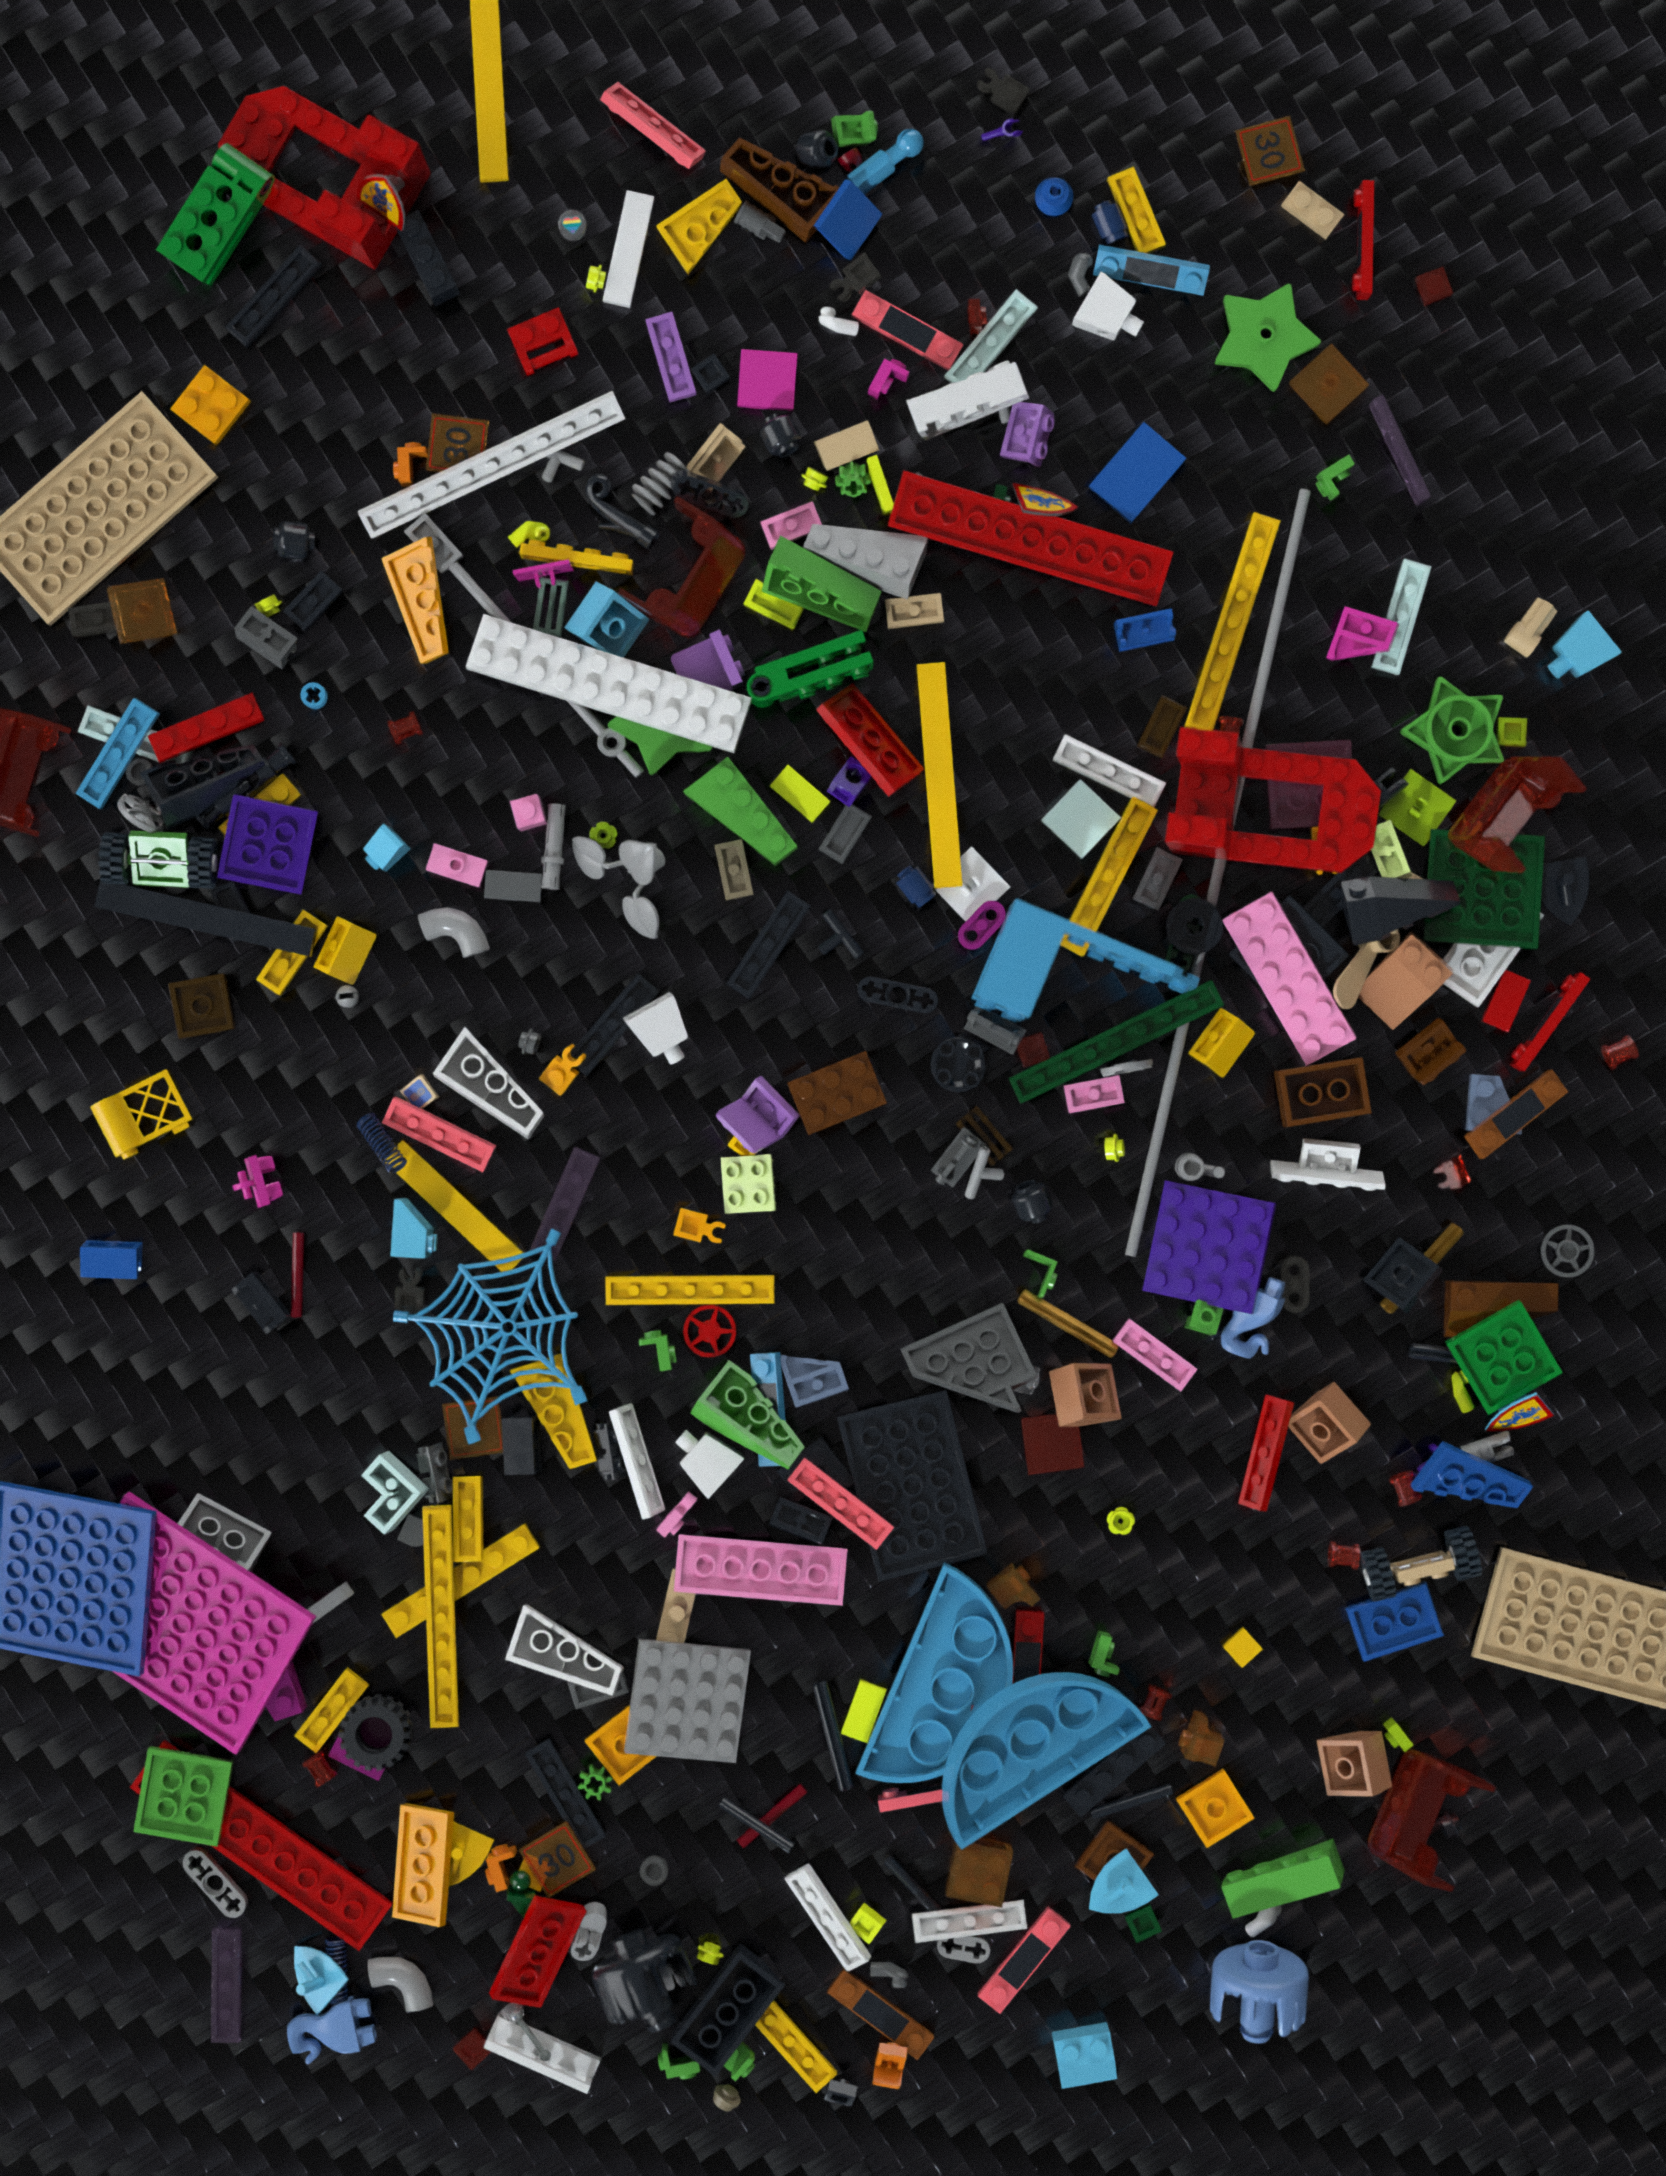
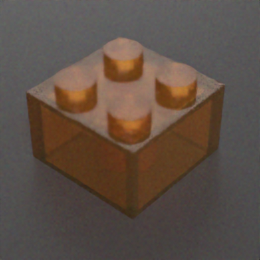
M979 1838L961 1850L955 1842L945 1887L946 1896L1002 1908L1013 1856L1012 1845Z

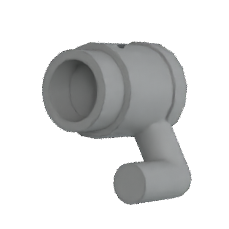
M1192 1153L1180 1155L1175 1163L1176 1174L1186 1181L1197 1180L1202 1175L1221 1178L1225 1174L1222 1167L1204 1164L1199 1156Z

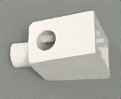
M1100 272L1075 315L1072 325L1107 339L1115 340L1121 329L1136 337L1144 321L1130 314L1136 300L1105 273Z
M670 992L623 1018L653 1057L664 1052L670 1064H674L685 1057L678 1043L687 1039L688 1035L676 1000Z
M685 1430L675 1442L687 1453L680 1461V1465L708 1499L745 1458V1455L709 1432H706L698 1441L691 1433Z

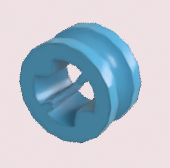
M308 683L301 690V700L309 708L319 709L326 704L328 699L327 691L320 684ZM311 689L315 692L317 689L321 691L318 694L320 700L317 703L312 700V703L308 701L310 698L308 692Z

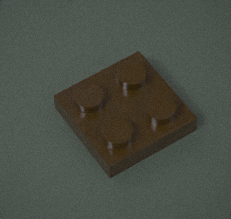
M225 973L168 984L178 1039L236 1029Z

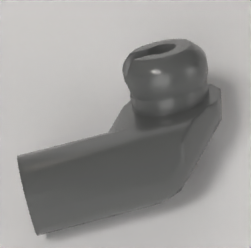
M1088 253L1077 254L1072 260L1068 273L1079 297L1086 295L1091 290L1085 278L1087 269L1093 263V259Z
M870 1962V1976L892 1977V1986L894 1988H905L907 1986L906 1978L909 1977L906 1970L892 1962Z

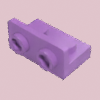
M1019 402L1012 405L1000 456L1004 459L1030 462L1034 466L1041 467L1042 460L1047 455L1049 433L1054 427V413L1041 404Z

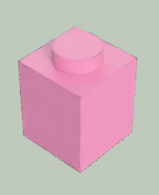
M538 794L510 801L517 829L520 831L547 824L541 798Z

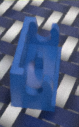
M1172 608L1116 620L1114 629L1119 652L1174 641L1176 629L1173 628Z
M86 1240L80 1247V1277L137 1279L139 1271L142 1270L143 1242Z

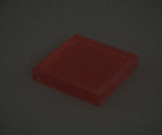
M1056 1413L1021 1418L1028 1475L1084 1468L1079 1427H1059Z

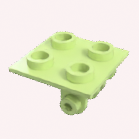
M772 1154L721 1158L725 1214L776 1210Z

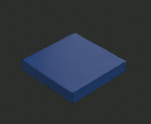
M845 179L814 227L844 258L852 260L882 216V213L852 181Z

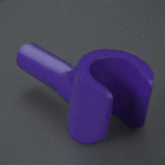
M1007 119L1002 127L981 134L982 140L985 141L1003 135L1011 137L1020 136L1023 131H1011V126L1016 122H1020V120Z

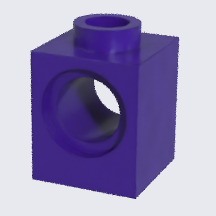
M850 756L831 782L827 792L850 808L869 782L871 775L858 760ZM846 777H853L857 783H851Z

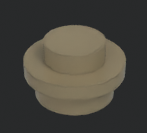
M728 2084L718 2085L714 2090L713 2101L720 2109L731 2111L740 2104L741 2100L738 2091L733 2086Z

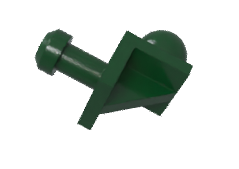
M518 1870L510 1877L511 1886L508 1885L506 1895L507 1901H510L524 1918L536 1894L534 1889L529 1888L531 1884L530 1875L526 1871Z

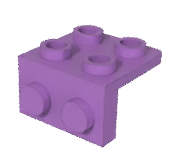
M720 629L710 633L709 639L671 656V662L677 675L728 691L743 686L741 678L746 676L739 660L733 661L730 654L734 650L728 634L722 636Z
M762 1076L753 1081L742 1098L720 1109L716 1114L717 1119L751 1153H757L783 1138L800 1116Z

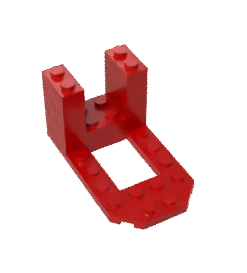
M285 86L246 96L219 141L218 148L228 143L268 172H271L294 130L298 128L360 164L361 166L342 198L324 190L319 201L316 202L275 178L271 187L272 191L263 206L375 270L395 237L397 230L394 225L356 199L359 183L371 175H394L395 177L402 178L405 186L398 195L402 201L405 216H407L431 175L419 144L370 115L367 116L361 128L358 129Z
M1180 727L1177 757L1181 764L1175 813H1169L1165 840L1173 854L1342 873L1363 855L1374 849L1381 790L1357 760L1243 748L1238 733ZM1245 777L1324 786L1317 841L1233 831L1239 778Z

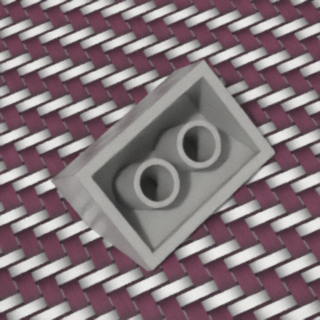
M197 1493L177 1523L250 1572H252L272 1534L269 1530Z

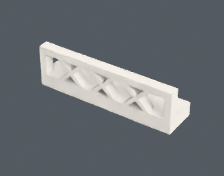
M498 2012L485 2042V2049L586 2094L588 2093L593 2076L600 2063V2057L528 2026L543 2048L551 2052V2058L548 2061H543L540 2058V2052L518 2022L515 2023L510 2017Z

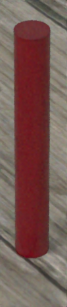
M293 1233L291 1317H302L304 1233Z
M799 1784L759 1820L770 1826L807 1793V1790L802 1784ZM749 1828L737 1841L745 1848L760 1834Z

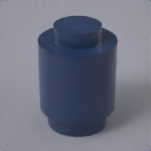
M1110 200L1094 207L1096 212L1091 216L1102 240H1106L1108 246L1128 237L1126 231L1128 227L1117 203L1111 204Z
M909 865L897 874L899 880L896 884L912 904L915 903L918 908L936 895L933 890L934 886L919 866L913 869Z

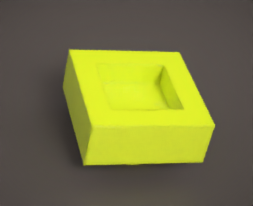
M864 1903L851 1920L850 1925L860 1938L870 1944L887 1920Z

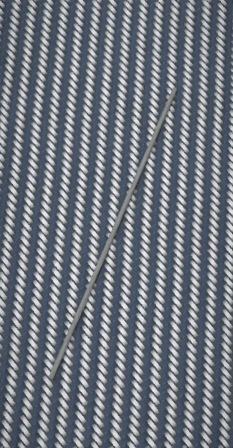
M1306 489L1299 490L1243 735V748L1253 747L1311 491ZM1245 777L1239 778L1233 830L1245 782ZM1215 859L1206 901L1212 903L1215 908L1226 865V860ZM1205 952L1193 955L1189 974L1200 978ZM1189 1023L1176 1029L1125 1255L1136 1257Z

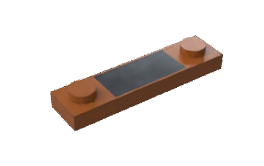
M1553 1069L1547 1070L1464 1137L1480 1159H1485L1568 1093Z
M845 1968L842 1969L827 1989L828 1994L892 2042L902 2047H908L907 2053L917 2060L934 2039L933 2033L850 1971L847 1972Z

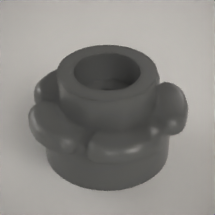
M532 1028L528 1033L523 1032L521 1034L518 1048L522 1049L523 1055L536 1054L541 1041V1034L534 1032Z

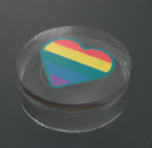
M568 210L560 216L558 227L564 238L573 241L584 236L587 230V223L585 217L579 211Z

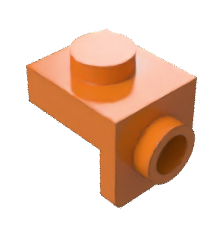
M417 442L405 443V447H397L398 461L393 462L394 478L399 479L402 487L414 485L413 458L429 457L428 449Z
M502 1844L492 1848V1853L488 1854L486 1859L488 1868L485 1869L489 1885L494 1884L496 1892L508 1888L510 1881L503 1860L516 1855L517 1849L515 1845L508 1847L507 1844Z
M892 2042L879 2044L872 2082L874 2085L894 2089L900 2088L908 2047H902Z

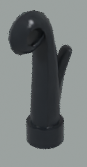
M603 474L592 475L586 483V497L592 507L611 522L600 523L598 528L626 535L636 540L638 544L647 550H650L657 542L661 531L650 524L646 525L602 500L611 490L610 480ZM598 482L603 485V490L600 493L595 491V486Z

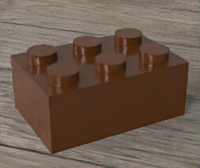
M866 1051L787 1083L808 1135L887 1103Z
M1362 1057L1274 1071L1283 1127L1371 1113Z

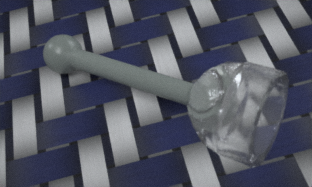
M510 2002L499 2011L506 2021L510 2023L518 2022L540 2052V2058L543 2061H548L551 2058V2052L543 2048L523 2021L524 2008L522 2004Z

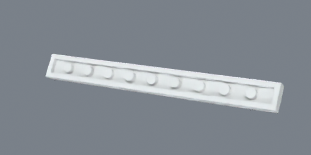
M613 391L371 504L359 510L358 514L372 539L624 420L625 417Z

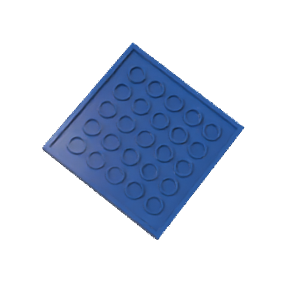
M0 1481V1649L141 1676L145 1669L157 1511Z

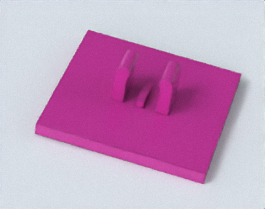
M569 559L513 570V574L519 582L535 579V583L540 589L542 588L540 577L550 576L551 584L555 586V574L574 570Z

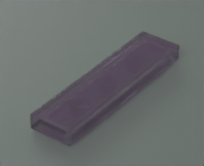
M1380 395L1373 399L1369 407L1415 505L1418 506L1426 502L1431 495L1384 395Z
M574 1147L530 1250L546 1245L547 1242L545 1240L552 1228L561 1233L556 1246H552V1260H557L601 1157Z
M214 1927L212 1929L211 2043H239L241 2041L242 1928Z

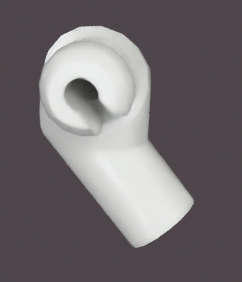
M823 307L821 309V316L818 317L821 325L837 333L856 336L859 328L858 322L836 318V311L832 307Z
M1281 1905L1259 1911L1257 1917L1245 1926L1249 1936L1255 1937L1273 1925L1277 1916L1281 1913Z

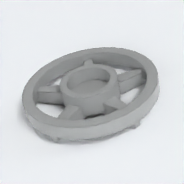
M127 794L121 796L117 806L131 823L150 833L164 831L166 825L157 809L149 804V800L144 801L141 798ZM124 802L129 804L132 808L127 809ZM154 821L158 822L160 826L156 827Z
M1149 1059L1138 1062L1136 1060L1115 1064L1112 1067L1102 1068L1100 1071L1103 1077L1151 1068L1153 1060Z

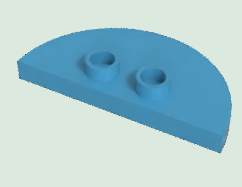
M945 1562L856 1769V1774L891 1783H912L942 1776L952 1745L965 1723L988 1699L1012 1685L1013 1657L1010 1638L998 1609L977 1583L957 1568Z
M1055 1672L1029 1677L1004 1688L979 1707L965 1723L952 1745L946 1761L942 1783V1803L945 1819L954 1841L961 1850L1140 1735L1149 1729L1151 1725L1141 1711L1123 1693L1095 1677L1078 1673Z

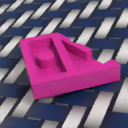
M1345 606L1326 658L1334 661L1389 652L1400 624Z

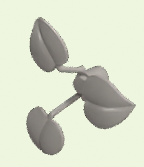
M574 837L572 839V847L575 859L580 869L587 876L593 879H600L605 875V869L621 865L628 869V873L632 874V877L639 885L634 890L633 897H624L622 903L624 915L628 923L637 932L652 939L657 938L659 929L657 910L647 898L639 896L643 887L652 881L654 872L665 865V857L656 848V844L627 840L621 843L619 847L621 860L608 863L605 862V851L597 842L586 837Z

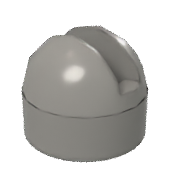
M341 986L336 992V1001L342 1007L351 1008L358 1003L359 992L353 986ZM353 993L354 998L340 999V994Z

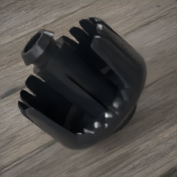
M637 1929L613 1940L611 1944L615 1954L598 1963L591 1974L608 2021L617 2024V2021L625 2023L624 2014L630 2021L637 2019L638 2009L641 2019L647 2020L648 2025L645 2027L651 2033L673 2025L676 2022V2013H672L670 2010L673 2007V2003L668 1991L675 1989L674 1977L680 1987L686 1985L685 1978L689 1985L694 1983L697 1986L698 1984L680 1938L675 1934L669 1933L647 1939L643 1929Z

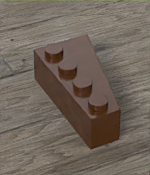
M739 138L721 158L720 172L806 243L817 231L814 227L815 223L840 187L836 185L833 187L823 182L822 178L814 174L809 175L797 169L796 165L788 161L785 163L773 157L772 153Z

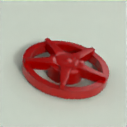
M710 1304L696 1308L689 1314L684 1324V1338L688 1347L703 1357H717L724 1354L733 1345L736 1337V1324L733 1317L727 1310L717 1305ZM714 1309L711 1319L704 1322L693 1317L702 1310ZM718 1311L722 1312L729 1319L732 1329L721 1328L716 1321ZM690 1321L699 1327V1336L692 1343L688 1335ZM732 1333L726 1347L718 1351L716 1340L721 1334ZM702 1340L710 1342L715 1352L706 1353L698 1350L694 1345Z

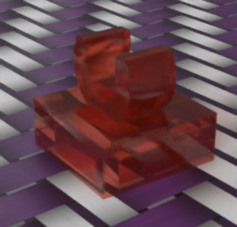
M1461 1155L1448 1159L1434 1170L1435 1174L1444 1172L1447 1176V1181L1439 1184L1440 1188H1446L1450 1185L1451 1190L1470 1182Z

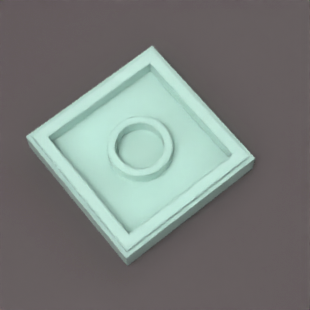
M1080 779L1041 821L1082 859L1121 817Z

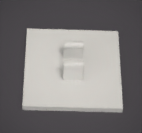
M972 847L960 857L963 886L935 889L965 921L984 902L996 901L1010 888Z

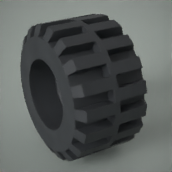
M376 1694L374 1697L367 1696L361 1701L356 1702L346 1713L340 1724L342 1726L339 1731V1738L342 1739L340 1746L342 1750H346V1758L348 1760L352 1758L355 1761V1766H365V1770L369 1771L372 1768H376L377 1771L383 1770L387 1766H393L406 1753L413 1739L414 1733H412L414 1725L413 1721L409 1719V1711H405L402 1708L403 1704L400 1701L396 1703L391 1696L384 1698L381 1694ZM370 1717H378L385 1720L392 1730L391 1742L381 1748L368 1745L361 1735V1725L364 1720Z

